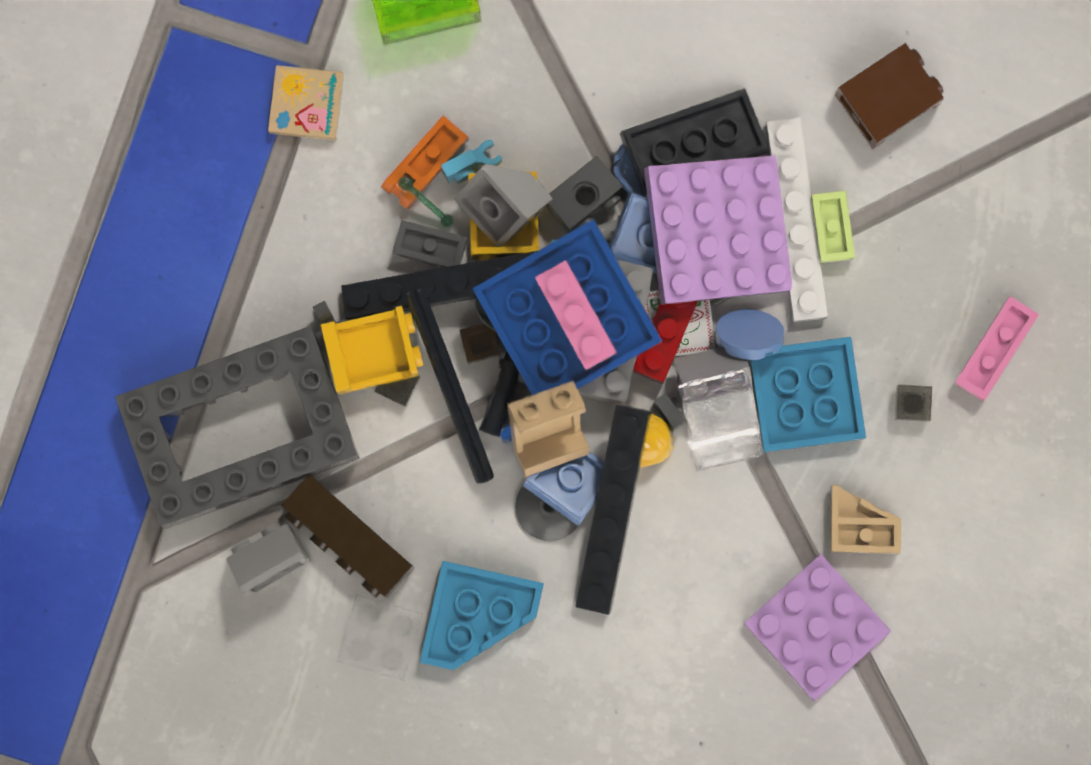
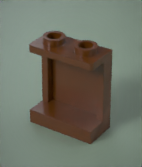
M906 43L839 86L835 93L836 98L872 149L884 143L887 137L931 108L939 106L944 99L942 95L944 91L940 82L934 76L929 77L922 67L924 66V61L921 55L914 48L910 50Z

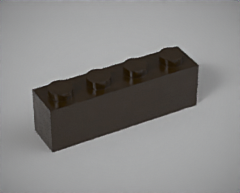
M310 474L282 504L287 510L284 517L298 529L303 525L313 533L309 539L323 552H326L328 548L334 551L339 556L335 562L349 575L354 571L365 579L361 585L375 598L380 593L388 598L414 568L413 565Z

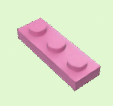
M566 260L535 277L585 370L617 353Z
M1009 296L954 384L984 401L1039 314Z

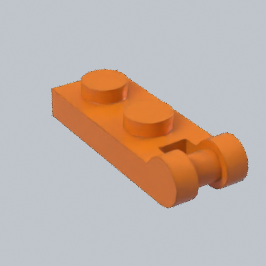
M443 115L388 176L381 188L388 194L393 193L400 199L399 204L406 210L409 209L416 202L420 194L442 171L441 165L451 160L466 144L469 137ZM406 175L415 181L409 189L401 183Z

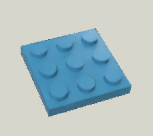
M851 337L784 345L774 355L772 351L767 353L763 359L750 360L763 453L866 439Z

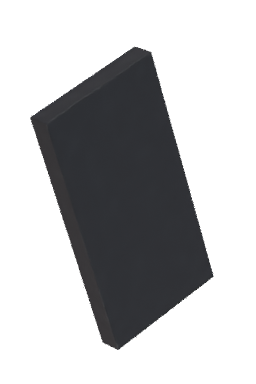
M745 88L620 132V137L644 196H647L644 168L648 166L752 158L770 151Z

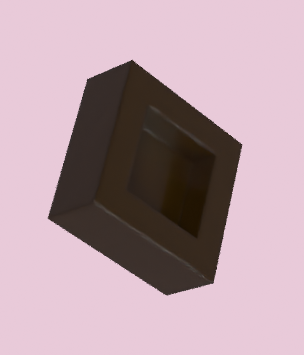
M485 324L459 330L468 364L501 356L496 333Z

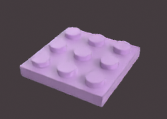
M819 554L744 622V625L813 701L818 699L891 632L822 554Z

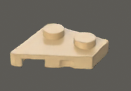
M832 485L830 552L900 554L901 518L888 511L881 510L863 498L860 499L843 490L838 485Z

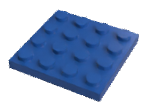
M594 219L472 288L532 395L571 381L574 382L578 390L663 342ZM565 260L571 267L617 351L615 355L585 370L535 279L538 275Z

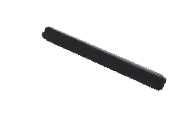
M423 288L412 290L406 294V298L475 482L477 484L488 482L494 478V473L426 292Z

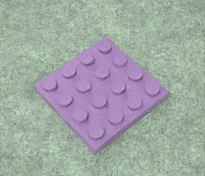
M776 155L658 165L644 168L661 305L791 291L792 277Z

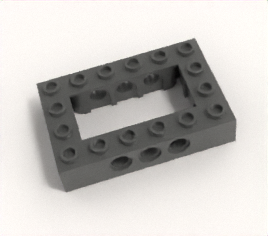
M311 326L115 396L160 527L165 529L300 481L309 474L313 476L360 459L315 331ZM290 370L313 434L182 482L180 473L183 472L182 468L174 459L169 445L171 437L165 431L160 417L164 415L178 417L184 414L183 411L198 405L217 403L215 399L237 391L247 392L249 391L248 387L270 379L274 381L280 380Z

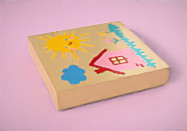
M276 65L268 127L269 134L336 141L344 79L343 72Z

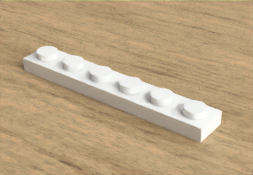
M798 117L767 121L766 131L770 148L769 153L770 156L776 155L790 261L792 288L789 291L792 321L795 323L827 319V306L801 119Z

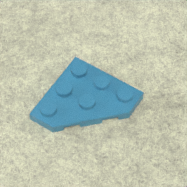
M442 561L419 663L455 670L537 617L544 583Z

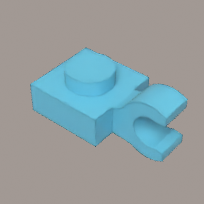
M492 140L484 141L477 149L473 151L470 149L442 164V173L448 184L454 180L457 183L468 180V173H474L473 170L477 169L479 165H500L502 163L501 155L496 156L494 159H489L485 156L486 150L494 147V142Z

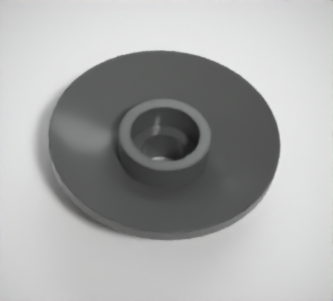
M521 487L516 499V515L520 525L529 535L543 541H556L569 536L576 530L578 526L557 510L546 512L543 508L544 501L525 487Z

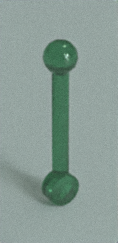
M403 176L399 179V187L403 190H409L441 219V224L444 227L453 225L454 219L452 215L444 214L416 189L411 178Z

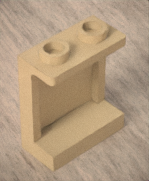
M573 381L508 404L513 452L525 477L590 454L589 445L581 431L580 414L584 413L586 408Z

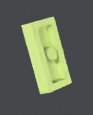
M846 190L812 194L820 263L854 259L855 252Z

